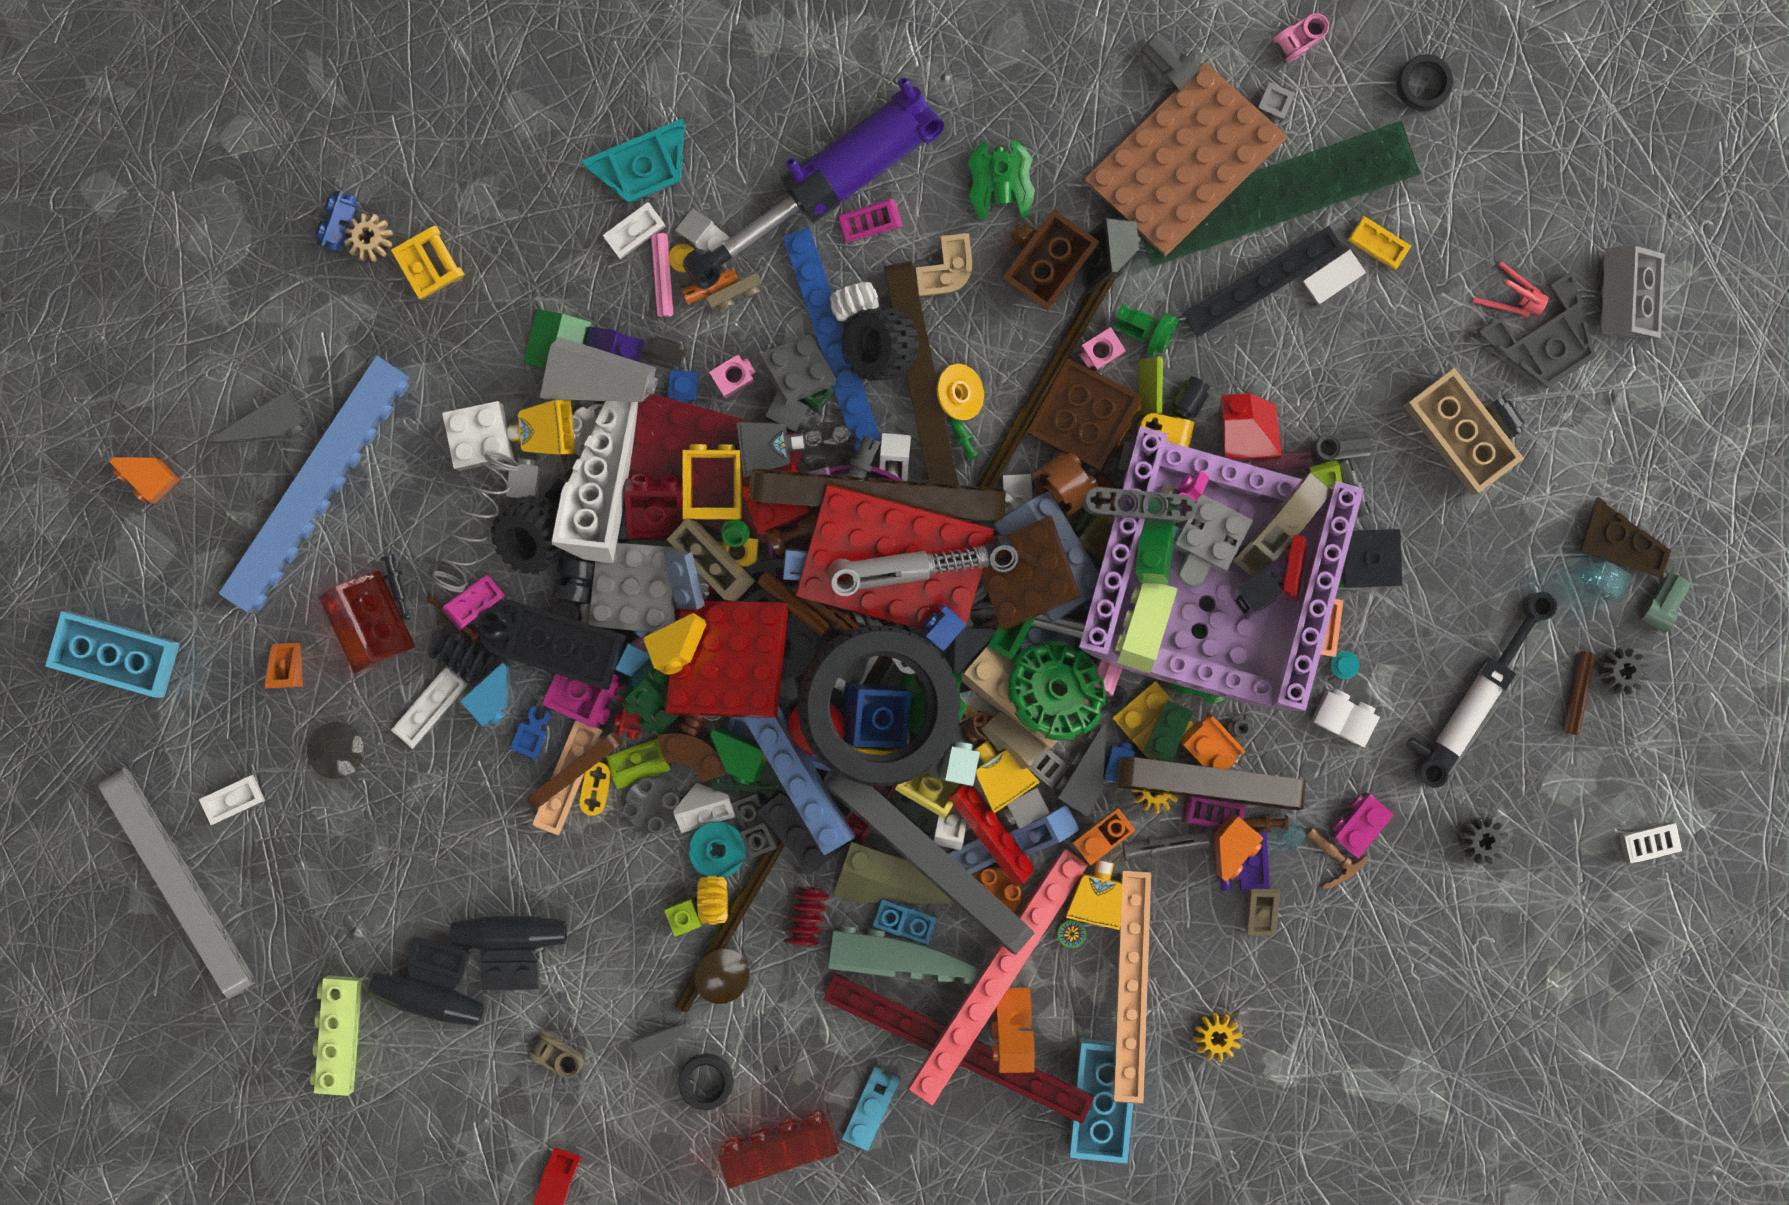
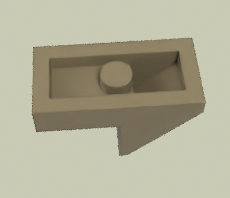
M1280 889L1247 890V936H1276Z

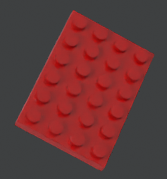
M826 483L795 595L923 630L926 628L924 623L934 612L938 614L941 611L938 604L942 601L967 624L983 570L982 567L974 566L973 570L971 567H967L965 571L961 568L957 572L954 569L950 570V573L942 571V574L935 572V575H930L928 580L857 590L849 596H841L835 593L827 575L828 568L832 562L838 559L858 561L924 550L926 554H933V552L940 554L941 551L947 553L949 550L955 552L956 549L963 551L964 548L971 550L973 546L976 548L979 545H984L992 537L994 529ZM841 574L837 580L845 581L850 577V574Z

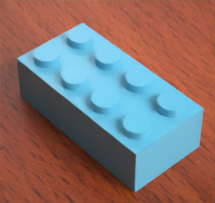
M61 611L45 667L154 698L165 697L180 643L74 612Z
M1079 1038L1074 1086L1094 1095L1095 1098L1083 1124L1071 1119L1068 1145L1070 1158L1117 1163L1128 1162L1133 1103L1113 1102L1115 1042Z

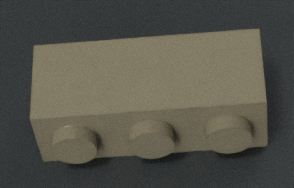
M685 519L667 539L677 551L692 552L697 572L724 600L737 601L755 581L698 521Z

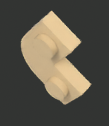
M969 233L941 236L943 264L916 267L919 297L953 293L966 284L972 271Z

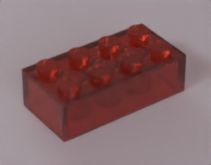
M822 1109L807 1113V1118L796 1121L795 1118H790L780 1122V1127L769 1130L768 1127H762L752 1131V1136L742 1139L741 1135L726 1139L724 1141L725 1145L721 1146L718 1158L728 1189L839 1154L840 1142L830 1111L823 1113Z

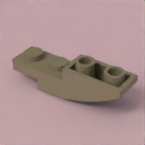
M1310 471L1276 507L1266 523L1234 556L1233 561L1251 577H1255L1262 572L1272 560L1275 561L1290 545L1293 535H1298L1325 502L1332 489Z

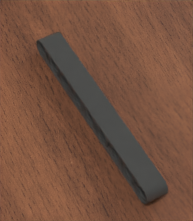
M835 772L824 783V786L1012 954L1017 955L1035 934L1025 922L872 786L856 783Z

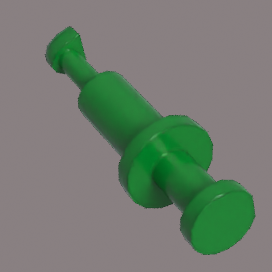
M950 417L949 423L958 439L955 442L956 446H963L966 461L977 458L979 454L974 452L970 441L973 440L972 434H967L960 420Z

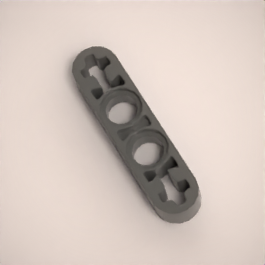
M1096 487L1086 492L1082 500L1085 511L1098 516L1180 523L1191 519L1196 512L1194 500L1187 495ZM1098 494L1100 500L1111 499L1110 494L1113 495L1111 504H1101L1098 506V509L1095 508V503L1090 502V499ZM1121 496H1127L1131 499L1132 509L1125 512L1119 508L1118 500ZM1150 498L1159 501L1161 508L1158 514H1151L1147 510L1146 503ZM1181 502H1183V507L1188 508V512L1183 513L1182 516H1180L1179 510L1167 511L1168 506H1177Z

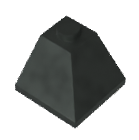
M1106 218L1089 233L1100 243L1082 266L1086 294H1091L1116 274L1137 252L1140 245L1137 222Z

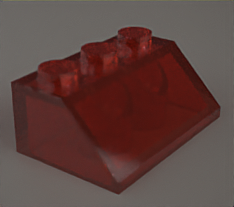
M380 570L337 585L318 597L354 674L375 667L416 647Z

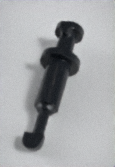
M394 554L382 557L381 561H385L388 575L383 577L389 580L394 600L399 603L401 609V618L410 620L409 613L404 605L406 597L399 576L403 573L402 571H396Z

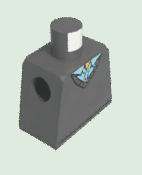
M737 422L743 477L751 476L752 469L771 470L790 464V452L805 450L804 434L787 435L786 423Z

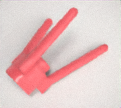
M1499 262L1498 266L1526 288L1524 289L1508 279L1505 280L1507 286L1521 294L1518 304L1522 305V307L1480 298L1472 299L1473 303L1517 313L1528 318L1530 314L1538 317L1544 310L1549 297L1542 294L1540 289L1532 286L1506 264Z

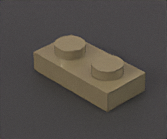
M755 273L706 298L713 311L718 309L719 312H723L735 305L733 301L743 296L747 300L760 293L759 288L764 286L758 273Z

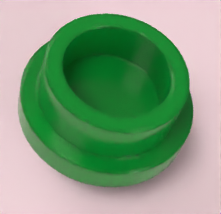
M731 519L723 524L721 536L728 546L739 547L748 541L750 530L743 521Z

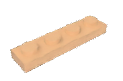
M575 720L552 778L598 744L603 730L590 727ZM585 773L539 807L532 825L559 836Z

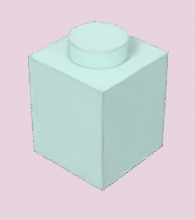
M956 741L955 747L949 746L948 750L945 751L940 779L973 786L980 752L973 751L972 744Z

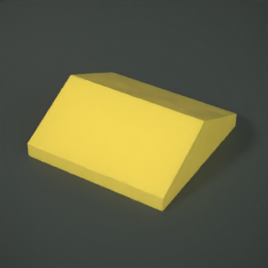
M923 773L919 777H914L911 781L898 784L895 790L945 819L954 806L949 796L960 783L942 780Z

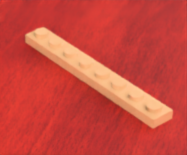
M1122 871L1113 1102L1143 1104L1151 873Z

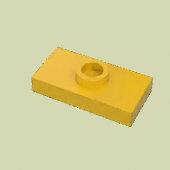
M1365 216L1360 219L1347 240L1394 271L1411 248V245Z

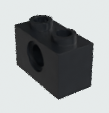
M1265 569L1237 588L1231 598L1246 619L1249 620L1277 600L1283 593L1281 590L1283 585L1274 572L1269 573Z

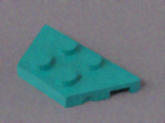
M681 118L584 159L582 162L588 170L628 204L636 202L681 183L685 132L684 120Z

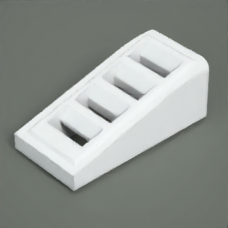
M1676 823L1619 834L1624 860L1629 864L1682 851ZM1664 832H1670L1672 847H1667ZM1655 834L1659 835L1661 849L1658 850L1654 838ZM1647 836L1651 851L1648 852L1646 851L1644 837ZM1635 839H1638L1641 852L1639 854H1636L1633 841Z

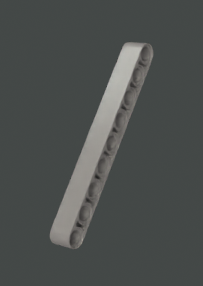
M123 767L100 781L98 785L101 793L222 993L228 999H231L254 985L255 979L132 774Z

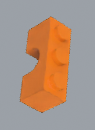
M1008 988L991 1014V1017H996V1022L991 1023L992 1039L998 1040V1043L993 1044V1061H999V1073L1034 1072L1035 1050L1033 1031L1017 1030L1031 1028L1032 1007L1030 988Z

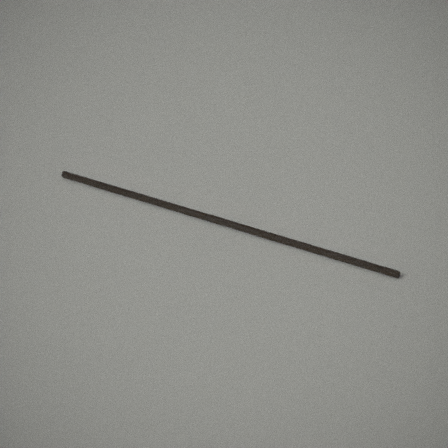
M1120 270L1086 297L977 484L978 487L994 488L1043 404L1067 358L1071 356ZM902 624L906 631L909 632L910 629L908 628V626ZM879 656L863 684L879 685L893 661L892 657ZM816 768L821 779L824 780L828 771ZM775 832L777 848L761 855L728 911L727 920L725 923H721L702 958L714 950L726 948L785 847ZM694 971L675 1002V1007L683 1012L690 1010L699 994L695 987Z

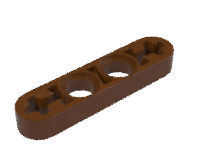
M614 731L536 790L526 800L534 811L623 744L622 740Z

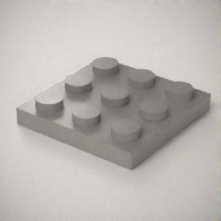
M617 543L613 563L595 561L589 624L600 628L656 632L674 623L676 604L664 554L677 550L674 547Z

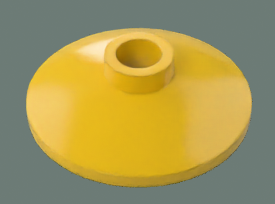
M954 364L945 368L937 381L938 401L947 415L953 419L964 421L975 417L979 413L984 402V389L979 376L973 369L963 364Z

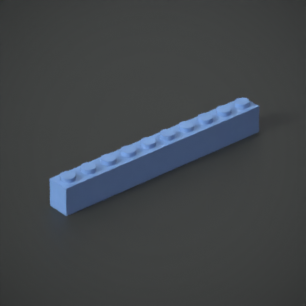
M378 356L374 358L218 594L248 613L261 610L268 599L266 593L270 587L277 586L282 579L284 573L281 571L286 563H292L298 555L299 549L297 547L302 539L306 540L312 534L315 528L313 523L318 515L323 516L331 504L328 501L334 491L339 492L346 482L345 474L350 467L353 469L357 466L362 458L361 450L365 444L370 445L378 433L376 428L381 420L386 421L391 415L394 408L391 406L397 396L401 398L408 389L409 383L407 381L410 378L382 358Z

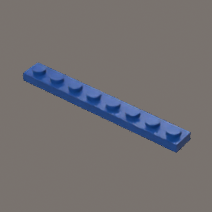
M810 227L785 235L783 239L822 355L836 378V383L833 387L836 390L835 393L854 450H859L864 435L882 443L861 378L858 377V373H852L850 370L851 365L846 364L844 360L846 354L842 353V347H844L842 335H845L842 322L837 321L835 314L832 312L830 301L832 293Z

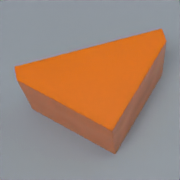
M300 643L271 645L265 688L303 687Z

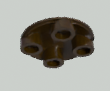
M729 947L708 953L694 966L695 987L698 993L711 1003L725 1004L737 999L744 992L749 982L750 970L747 961L740 953Z

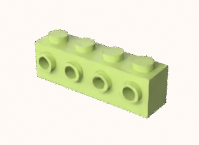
M328 975L323 978V982L318 984L317 999L321 1000V1009L316 1012L315 1028H319L318 1039H315L313 1044V1056L317 1057L316 1068H312L310 1078L311 1085H315L314 1093L349 1096L354 1092L363 978Z

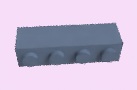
M1048 491L1028 501L992 526L998 535L1005 536L1047 516L1053 518L1081 597L1046 612L1048 620L1052 623L1092 602L1099 572L1051 492Z

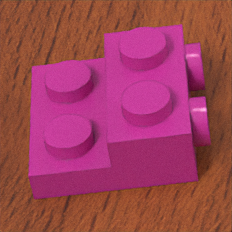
M614 673L609 690H605L555 674L542 705L590 727L599 728L600 724L604 725L609 719L611 711L608 709V705L612 698L615 699L618 696L616 692L622 685L619 682L621 676Z

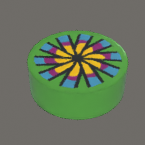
M1073 919L1065 920L1058 927V939L1067 948H1077L1086 939V929L1080 921Z

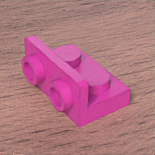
M1365 793L1363 796L1359 794L1350 804L1352 810L1346 818L1341 816L1332 827L1334 832L1331 837L1358 859L1394 816L1391 811L1378 802L1370 793Z

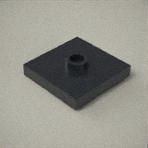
M1400 529L1359 530L1352 532L1343 566L1344 588L1403 586Z

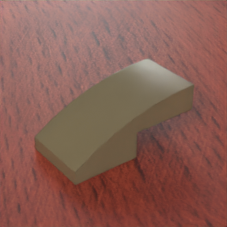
M1001 711L997 712L981 728L997 750L1000 751L1006 748L1023 770L1030 767L1045 750L1024 727Z

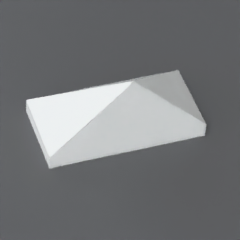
M696 783L673 811L681 833L700 828L709 822H720L736 817L728 794Z

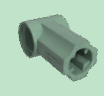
M1671 572L1667 573L1654 598L1652 597L1644 606L1639 619L1661 632L1667 633L1678 617L1677 609L1692 584L1679 575Z

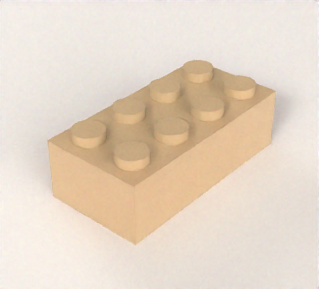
M1455 368L1447 371L1403 405L1471 495L1480 493L1524 459Z

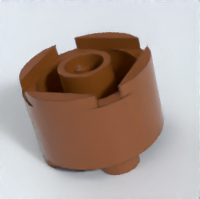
M1073 452L1068 454L1058 453L1033 472L1031 476L1032 480L1037 478L1039 483L1035 486L1038 495L1040 496L1050 491L1066 519L1083 507L1082 500L1085 493L1098 487L1096 480L1091 475L1086 474L1081 468V461Z

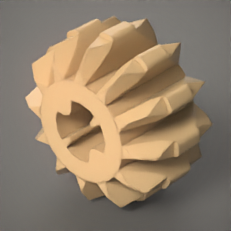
M363 213L360 216L361 223L354 218L351 219L350 222L355 226L354 229L345 228L344 232L352 237L345 239L344 243L347 246H352L349 251L352 256L359 253L360 261L364 262L369 255L370 260L376 262V253L385 257L387 253L382 248L384 246L392 247L393 243L385 239L393 236V232L385 230L388 222L385 220L378 222L379 217L376 214H373L368 219L367 215ZM368 232L374 235V237L370 238L369 244L363 240L367 238Z

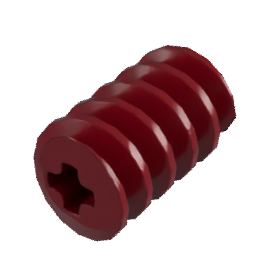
M795 885L802 890V893L793 894V897L799 900L800 903L791 905L790 908L798 913L795 916H788V920L795 923V926L786 927V931L791 933L793 937L785 938L783 941L805 947L820 944V939L814 936V934L822 933L823 929L816 923L825 921V917L818 912L827 910V906L820 901L828 900L830 895L819 888Z

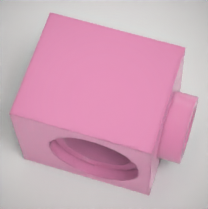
M1110 327L1080 347L1082 353L1079 356L1087 368L1092 367L1096 372L1122 356L1126 350ZM1097 344L1106 346L1108 356L1105 358L1096 357L1093 353V347Z
M739 355L709 372L725 399L755 382L751 376L755 373L754 368L747 358L742 360ZM732 368H738L742 371V378L735 383L727 380V373Z

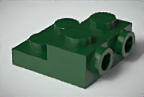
M651 658L616 693L623 699L620 705L630 715L633 716L636 713L641 718L638 723L649 734L655 731L660 735L679 715H670L665 712L670 674L665 675L653 667Z

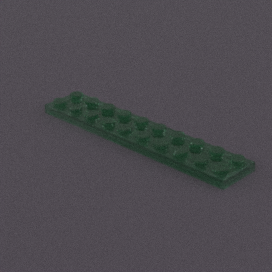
M1401 120L1252 172L1166 257L1142 235L1141 238L1151 267L1154 268L1419 176L1421 173Z

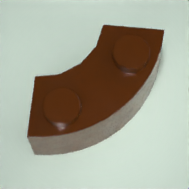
M678 732L658 736L666 763L678 762L688 765L697 772L702 782L729 774L723 766L716 747L705 739L688 733Z

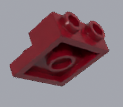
M637 474L632 476L631 479H626L627 539H668L684 521L683 479H677L672 474L663 475L660 479H648L644 474Z

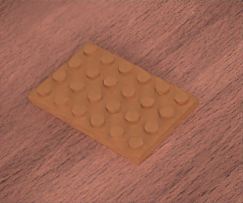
M1206 62L1198 68L1199 73L1180 92L1177 89L1084 179L1085 183L1124 220L1137 222L1138 233L1164 257L1286 140V134Z

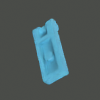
M874 1066L842 1140L866 1151L869 1150L899 1084L900 1077L893 1074L888 1076L882 1073V1069ZM877 1083L886 1087L884 1094L874 1090Z

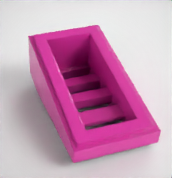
M893 199L838 215L845 243L903 227L896 201ZM883 209L888 210L891 223L887 224ZM872 212L877 213L880 224L878 227L875 226ZM862 215L866 217L869 230H864L861 219ZM851 218H854L858 230L856 234H853L849 220Z

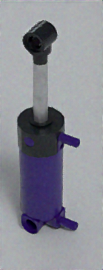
M908 78L900 79L898 85L901 90L891 97L892 100L811 158L805 159L800 164H798L795 158L788 159L786 166L789 171L780 177L787 190L788 197L713 251L709 249L691 251L683 260V268L694 283L702 289L710 288L718 282L721 276V271L723 270L721 265L798 210L812 224H815L840 206L841 202L922 144H929L936 139L944 130V122L926 103L920 89L912 87Z

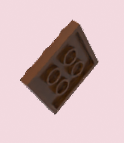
M1067 358L1027 433L1065 454L1069 452L1075 453L1081 462L1103 472L1143 400V396Z
M1050 516L1005 535L1012 542L1018 554V562L1012 570L999 572L994 568L984 567L981 573L1002 630L1010 629L1081 597L1055 523ZM1000 550L995 557H1003L1007 550Z

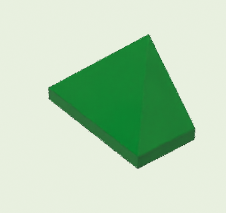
M1036 617L1007 630H1002L999 625L988 647L1013 660Z

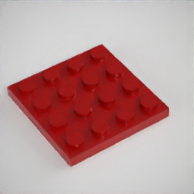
M704 601L705 606L698 610L677 608L676 621L694 613L705 620L706 627L691 662L682 666V670L669 676L665 712L670 715L777 718L788 619L787 604L781 602Z

